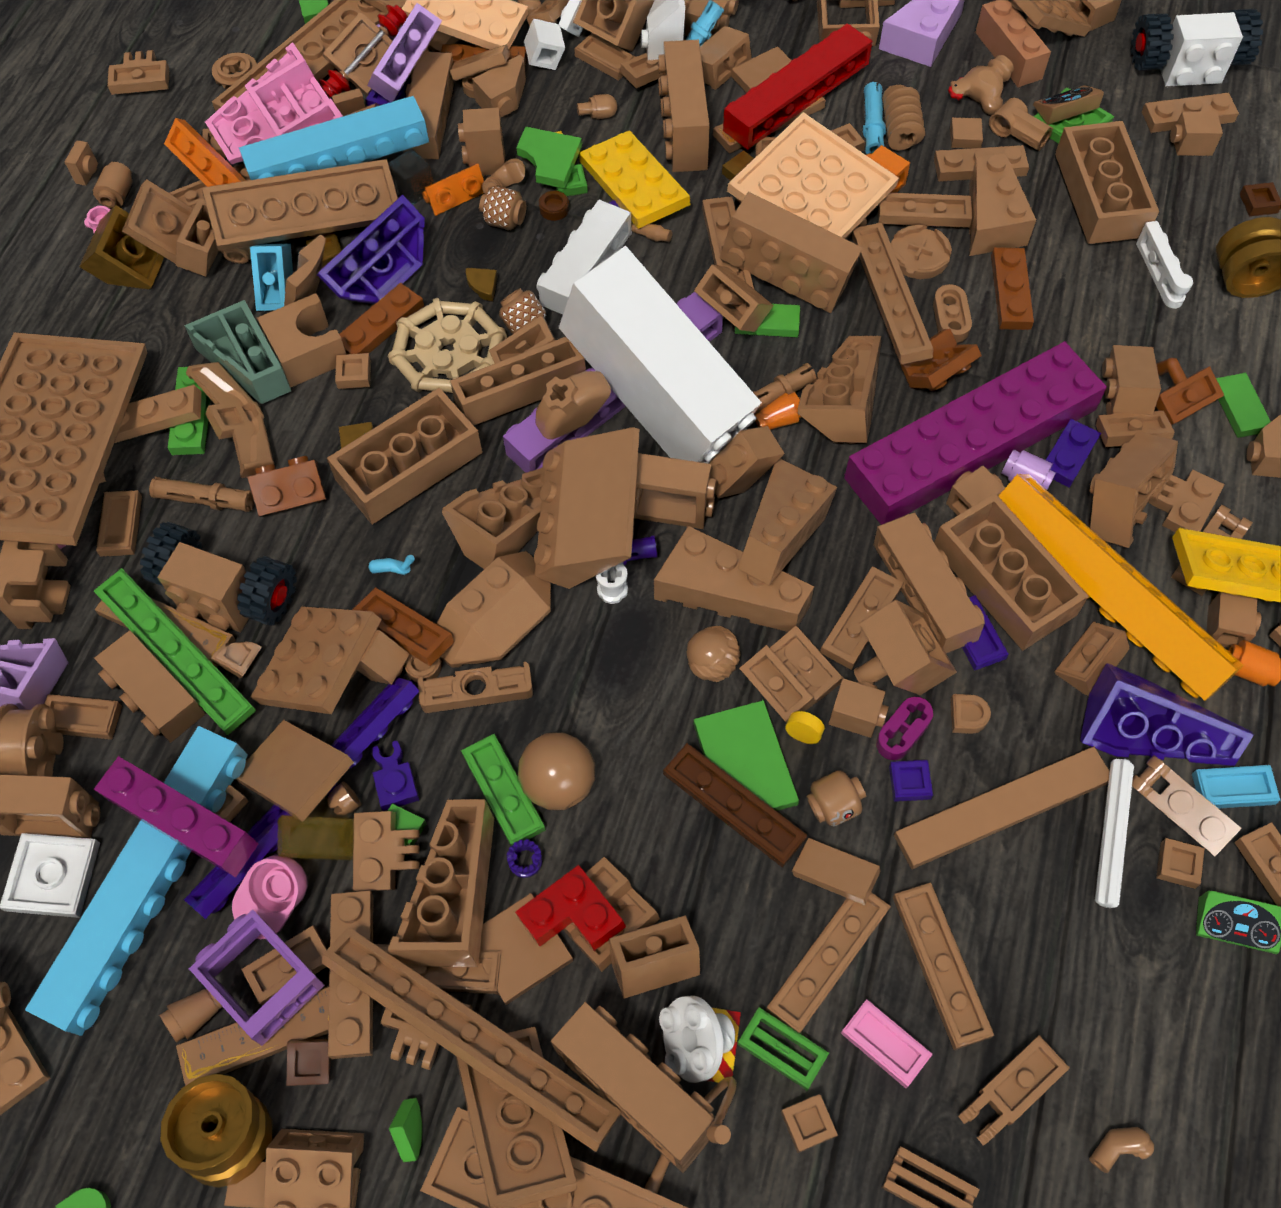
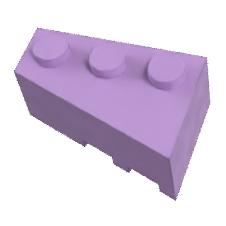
M911 0L883 22L879 49L931 67L960 18L965 0Z
M55 638L43 639V643L22 644L20 640H8L7 645H0V707L4 704H14L19 709L31 710L35 705L45 703L47 695L51 693L68 664Z

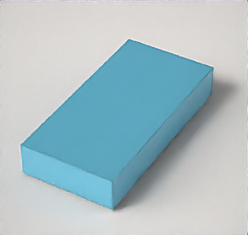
M1271 765L1197 769L1192 773L1195 789L1217 808L1276 805L1281 801Z

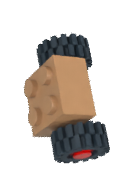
M172 522L161 523L160 528L156 527L153 530L154 536H149L146 540L149 545L147 548L143 547L142 550L145 557L140 559V565H143L140 569L141 574L144 575L143 578L145 580L163 586L166 589L165 594L174 601L177 606L176 610L182 614L193 618L200 617L205 619L210 625L223 631L229 628L241 633L249 618L266 625H274L275 621L279 622L281 614L285 615L287 612V604L292 602L290 596L291 593H295L296 587L293 584L297 582V577L294 576L296 570L292 565L263 556V558H257V562H253L250 565L251 571L248 572L242 564L201 550L202 542H199L201 537L196 531Z

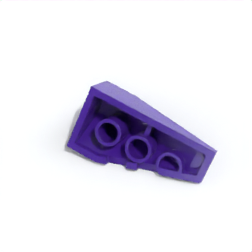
M1106 663L1089 693L1080 740L1083 744L1117 757H1129L1130 754L1150 756L1151 758L1155 755L1160 760H1164V757L1188 759L1192 763L1235 766L1254 734L1138 675Z

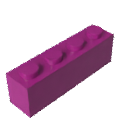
M119 756L94 788L95 791L113 804L235 878L258 846V843L242 829Z

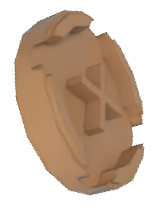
M925 225L907 226L899 230L891 241V246L902 273L907 277L916 279L933 278L941 274L949 264L952 251L950 242L937 229L934 231L928 230Z

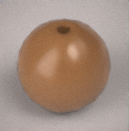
M563 732L546 733L526 746L518 763V780L523 793L534 804L548 810H566L588 796L595 781V762L590 750L579 739Z

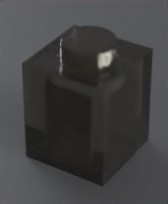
M412 148L388 163L396 192L400 196L404 195L412 205L423 199L422 192L426 191L425 187L434 184L430 164Z

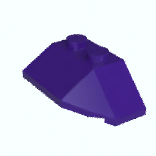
M401 195L322 268L317 275L341 299L370 304L377 303L400 282L403 284L423 265V228L425 218L404 195Z

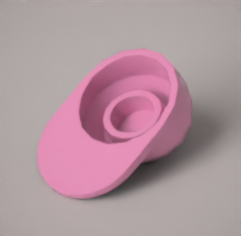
M272 855L256 862L247 872L232 901L234 920L243 914L247 915L253 909L277 934L287 922L294 908L305 896L308 883L303 867L296 860L285 855ZM260 934L256 939L266 938L262 934Z

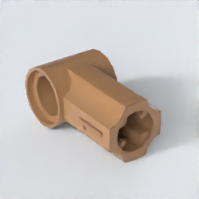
M1017 98L1007 100L989 119L990 128L997 136L1007 137L1011 134L1038 151L1045 146L1053 131L1051 126L1028 114L1025 103Z

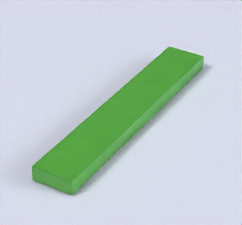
M122 568L94 590L97 596L227 735L256 711Z

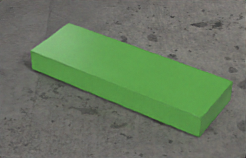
M495 734L461 750L510 846L514 842L517 843L519 840L524 841L525 839L529 840L546 831L531 800L523 793L518 776Z

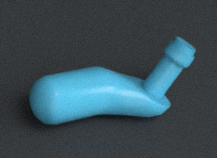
M407 555L404 562L391 558L376 559L369 562L368 568L374 574L393 572L406 575L411 571L410 565L414 562L415 558L413 555Z

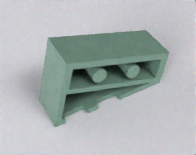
M245 300L184 325L195 349L211 363L220 362L236 382L260 404L291 392L284 371Z

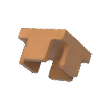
M4 540L0 553V610L18 629H32L34 622H51L53 614L64 613L71 585L65 580H45L48 571L47 566H66L67 557L56 544Z

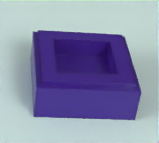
M928 760L890 762L889 772L894 802L932 799L933 791Z

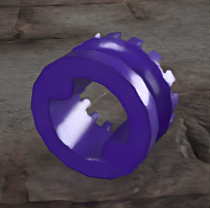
M527 839L524 841L519 840L509 847L507 862L512 873L517 877L529 878L537 874L541 869V851L533 841L531 842ZM531 851L534 853L531 856L532 865L525 868L516 865L519 861L517 857L519 852Z

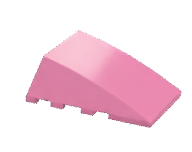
M293 42L285 48L287 54L279 61L274 58L266 66L268 71L257 81L252 78L245 85L247 90L241 96L230 98L205 121L231 165L243 162L239 147L343 117L332 99L328 98L315 79L305 59Z

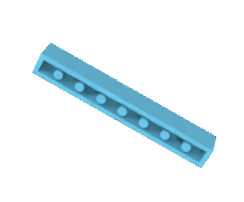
M198 726L164 783L211 812L216 813L221 809L226 800V788L228 785H231L234 779H237L242 774L248 754L237 743ZM140 820L25 1010L64 1031L82 1036L85 1030L89 1029L97 1020L100 1013L99 1006L106 994L113 990L122 976L121 969L128 957L140 947L144 938L143 932L151 918L157 916L165 903L164 896L171 884L176 882L183 874L186 867L185 861L191 850Z

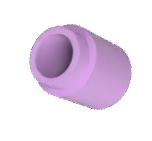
M1013 450L1001 474L1007 476L1010 482L1017 474H1029L1048 490L1056 472L1050 470L1053 463L1024 450L1022 452Z

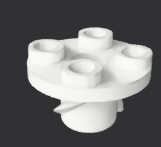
M697 996L679 997L669 1007L663 1008L660 1012L659 1022L663 1030L666 1050L665 1064L688 1082L696 1083L712 1078L720 1067L723 1053L729 1052L735 1042V1030L731 1020L724 1014H715L710 1005Z

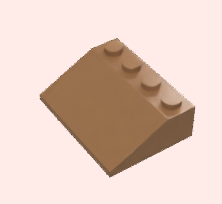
M632 427L567 440L546 453L543 460V469H545L544 481L540 491V499L542 500L541 513L537 522V530L539 531L538 545L534 554V562L536 563L535 577L570 589L631 558L640 429Z

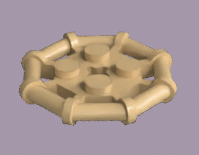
M435 298L432 303L407 318L401 317L396 323L398 329L392 351L388 354L390 364L396 366L411 383L412 390L421 392L422 390L434 391L440 388L443 392L453 393L450 380L433 377H439L438 374H446L447 378L456 379L473 368L476 369L471 372L495 364L489 350L504 341L507 335L505 329L499 327L483 310L482 304L476 301L472 304L439 301V298ZM435 315L437 316V320L422 329L417 327ZM454 315H462L465 316V318L463 320H460L457 316ZM478 322L487 333L479 335L473 329V325ZM410 336L415 339V347L412 350L405 351ZM449 344L453 345L454 350L449 351L447 349H444L441 351L443 346ZM489 346L487 357H479V350L481 352L482 347ZM418 362L424 370L417 372L410 363Z

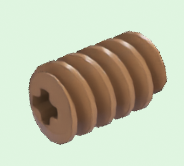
M904 85L889 86L882 96L888 143L892 150H906L921 142L925 136L920 95L912 87Z

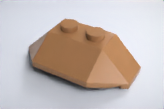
M526 551L497 557L447 603L437 625L450 632L454 639V643L440 656L451 668L460 667L462 664H478L501 660L551 612V583L535 577L536 563L534 562V557Z

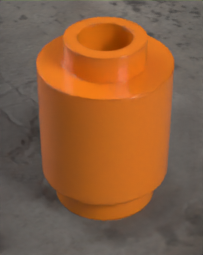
M1246 640L1240 641L1238 645L1232 644L1228 651L1244 665L1235 676L1260 686L1268 684L1274 687L1280 682L1281 658H1279L1278 653Z

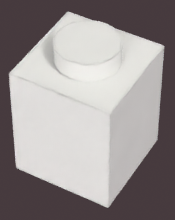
M533 18L524 40L529 65L556 70L565 50L560 24Z

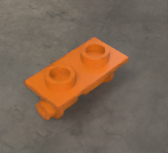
M477 163L425 187L426 191L422 192L423 198L426 203H430L435 216L484 193L482 189L484 179L479 164Z

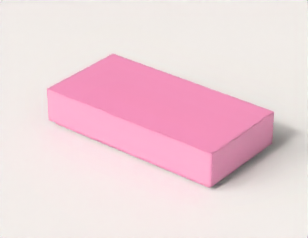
M867 999L841 1032L844 1037L905 1088L911 1084L932 1056L930 1051Z

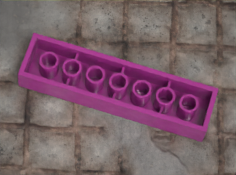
M1064 341L849 456L844 479L881 525L888 523L951 490L957 479L965 472L970 471L972 473L981 466L988 470L1008 459L1013 450L1021 452L1066 427L1070 419L1077 421L1097 409L1107 386Z

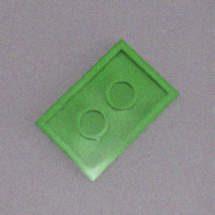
M764 700L694 719L693 725L703 755L775 811L798 805L799 799Z

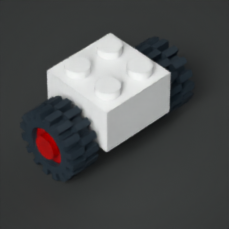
M1257 9L1231 10L1227 13L1176 15L1173 24H1170L1171 17H1168V14H1145L1139 16L1138 21L1135 23L1136 29H1133L1132 33L1134 39H1131V44H1133L1131 55H1134L1132 63H1135L1134 67L1137 70L1160 69L1165 86L1220 84L1223 82L1230 65H1246L1255 61V55H1258L1260 51L1258 46L1262 44V40H1260V35H1263V29H1260L1263 25V21L1260 19L1261 14L1257 12Z

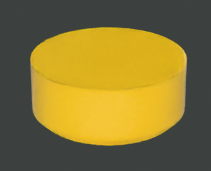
M796 711L790 714L785 729L791 737L800 742L816 744L820 741L825 727L822 721L815 715L804 711Z

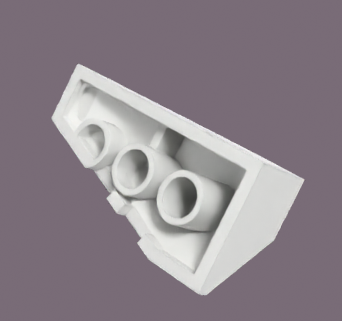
M654 0L647 16L646 30H641V48H646L648 60H658V55L664 54V41L683 40L684 0Z

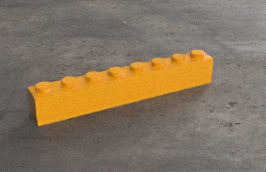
M1017 474L998 496L1089 596L1087 599L1091 597L1101 606L1099 608L1100 613L1109 621L1120 623L1127 630L1126 636L1131 642L1141 648L1145 646L1154 654L1153 660L1161 669L1168 673L1172 671L1182 680L1181 686L1188 694L1194 698L1201 697L1205 701L1212 697L1244 666L1029 474Z

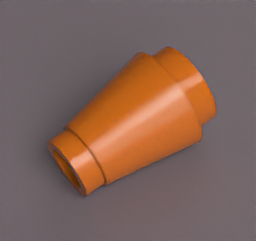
M785 392L754 414L757 426H768L772 430L798 423L801 416L798 415L800 399L795 392L790 394Z

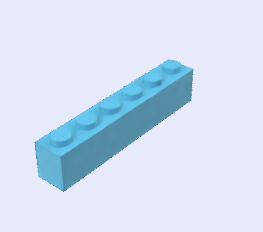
M410 96L239 147L250 180L364 163L429 143V138L421 110L415 97Z

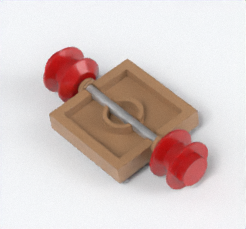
M388 4L386 6L388 14L386 16L378 14L379 28L360 11L323 52V57L338 70H328L330 78L327 81L319 80L328 98L335 93L340 94L342 91H351L348 81L352 82L357 88H360L361 92L366 96L369 95L372 89L367 86L368 82L393 41L388 36L396 37L399 32L398 29L403 26L408 18L402 8L398 5L393 7Z

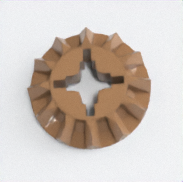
M230 53L222 56L214 63L212 75L216 84L222 85L224 89H227L257 65V63L248 54Z

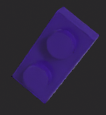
M1070 419L1046 461L1053 463L1050 469L1056 472L1053 480L1070 488L1101 433Z

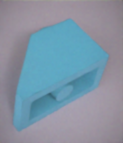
M258 244L250 246L256 311H271L284 307L286 279L293 274L291 244Z

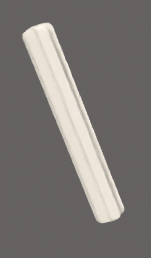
M1113 759L1110 764L1095 901L1100 906L1116 908L1120 901L1134 765L1126 759Z

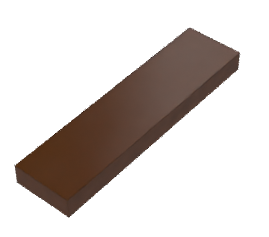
M688 743L684 745L663 770L664 776L782 868L806 840L807 834Z

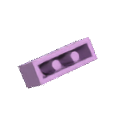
M416 3L372 73L367 86L388 101L393 102L437 32L442 20Z

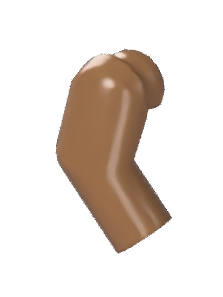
M1139 1127L1111 1129L1102 1139L1089 1160L1099 1170L1108 1173L1121 1154H1133L1141 1159L1149 1158L1154 1152V1143L1150 1139L1149 1133Z

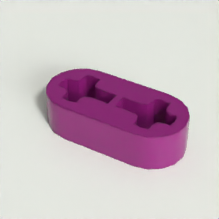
M911 697L900 705L882 727L876 740L877 750L884 758L899 760L907 755L927 730L933 718L931 704L921 697ZM921 711V717L915 719L911 726L906 723L910 712ZM899 731L903 733L899 745L896 744L893 748L887 745L889 738H894Z

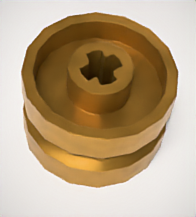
M1274 217L1251 219L1231 228L1220 238L1216 246V256L1219 266L1223 271L1226 289L1232 295L1241 298H1254L1271 294L1281 289L1280 219Z
M213 1074L199 1077L187 1084L170 1101L161 1121L160 1141L166 1156L178 1167L189 1173L201 1184L219 1188L242 1181L251 1175L265 1159L266 1148L272 1141V1119L266 1106L234 1077Z

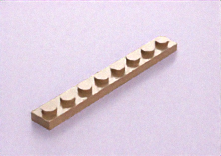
M348 927L323 953L321 962L323 965L593 1151L597 1152L618 1120L621 1110L352 928Z

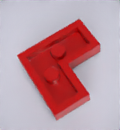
M579 865L515 911L518 919L539 947L571 923L593 951L609 941V938L614 937L626 928L624 920Z

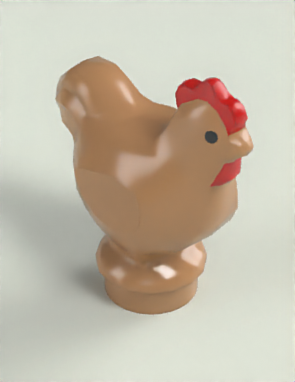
M998 55L991 59L987 66L972 68L964 77L950 83L948 92L951 98L961 100L962 97L968 96L980 103L986 114L993 115L1003 105L1001 98L1003 82L1010 79L1014 71L1013 63L1006 56Z

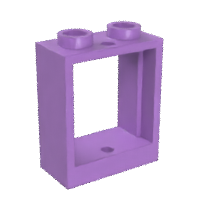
M253 909L247 915L243 914L237 917L229 925L227 933L216 944H210L202 949L196 956V962L189 968L249 1037L261 1046L325 986ZM262 934L297 973L250 1017L215 976Z

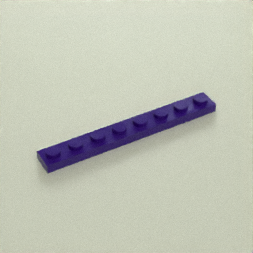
M396 677L392 685L389 684L331 746L347 754L354 762L350 768L354 767L361 760L362 752L372 742L379 740L385 735L388 730V724L397 715L403 714L411 707L413 698L419 693V690L411 681ZM273 805L247 833L258 843V846L236 878L215 866L184 901L204 919L211 913L218 912L226 904L229 898L228 895L239 883H242L250 868L256 862L262 860L266 854H271L277 850L284 840L283 836L294 825H298L302 821L278 806Z

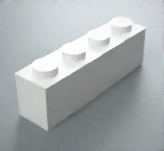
M598 200L592 210H587L579 228L571 232L564 249L556 253L551 267L546 273H542L538 279L537 290L542 306L560 314L564 313L573 283L619 251L632 234L631 212L602 200Z

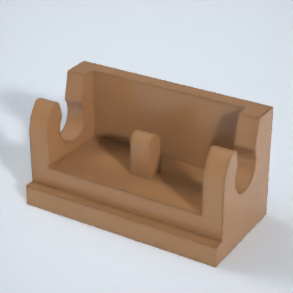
M724 26L700 46L705 84L710 85L712 89L716 90L731 77L732 68L752 59L749 34Z

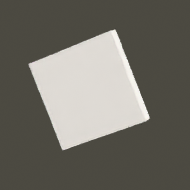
M21 833L0 903V909L7 912L80 918L100 842L96 839Z

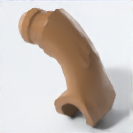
M517 158L506 161L503 166L483 182V192L487 194L493 186L507 188L512 184L521 182L525 177L524 163Z

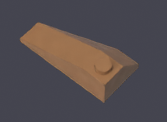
M849 336L832 355L833 361L827 368L822 367L817 373L818 379L813 384H807L802 391L798 405V415L833 442H846L849 444L867 443L872 419L881 336Z
M539 468L522 474V479L507 484L503 480L493 483V488L478 492L476 489L467 491L443 507L442 514L467 558L485 569L497 557L518 553L538 531L537 522L541 513L542 500L540 499V491L543 486L545 469Z

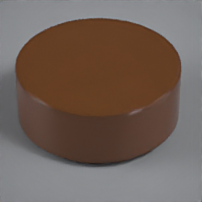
M560 191L544 193L539 199V210L542 217L551 221L561 220L569 213L568 197Z

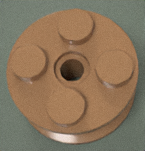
M4 704L0 707V775L52 777L55 756L61 754L64 743L62 733L55 730L56 721L52 708L46 704H37L31 710L19 709L14 704Z

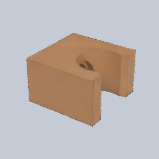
M316 293L257 317L260 328L278 359L290 388L335 369L336 355H346L341 336L337 330H330L326 334L316 337L311 336L318 331L325 330L329 326L321 301Z

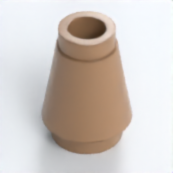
M203 989L167 1005L168 1010L159 1016L177 1043L184 1037L187 1040L191 1038L222 1008V1005L207 989Z

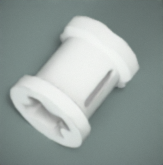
M622 563L596 575L598 582L597 593L604 602L610 604L619 603L627 596V569Z

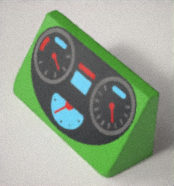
M1207 891L1198 899L1196 935L1278 954L1281 947V907L1220 892Z

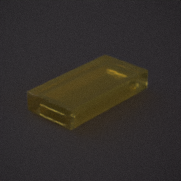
M281 815L278 819V857L353 860L354 819L307 817L302 822L294 816Z

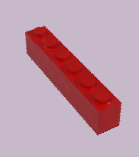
M848 23L837 31H833L827 38L817 45H813L798 58L791 60L788 65L778 72L772 73L766 80L756 87H752L736 101L730 102L724 108L723 131L748 150L867 66L873 41Z

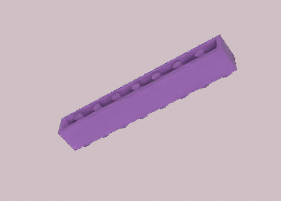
M696 292L677 302L678 307L709 342L722 333L723 315ZM589 368V369H587L586 371H595V370H594L593 368ZM611 389L607 401L586 425L556 439H547L541 434L535 423L537 409L535 408L529 417L521 423L511 426L506 434L503 435L506 455L525 473L543 468V460L548 451L564 441L587 437L626 406Z

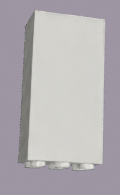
M626 246L573 283L559 329L593 369L604 375L612 391L670 458L708 464L740 431L747 430V427L756 420L754 413L762 402Z

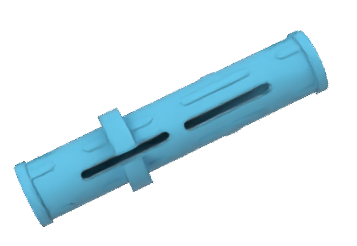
M870 82L864 87L865 125H863V136L866 138V154L871 153V149L873 153L881 145L884 146L883 137L886 134V124L883 121V90L881 84H878L876 91L877 82Z

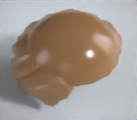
M722 626L707 627L694 634L687 643L686 655L690 670L695 676L703 680L720 682L725 678H729L730 674L736 670V665L739 663V657L741 656L740 646L736 637L730 630Z

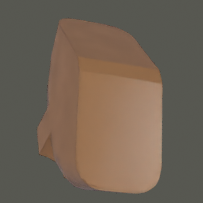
M584 371L571 375L566 379H559L555 376L545 384L547 387L546 393L536 409V426L545 438L556 439L586 425L610 396L611 387L604 375L599 371Z

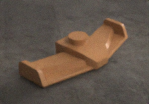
M220 362L188 366L186 375L193 379L215 404L209 405L205 414L218 439L233 437L240 465L241 478L256 475L254 470L256 468L274 464L263 420L265 416L258 403L252 400Z

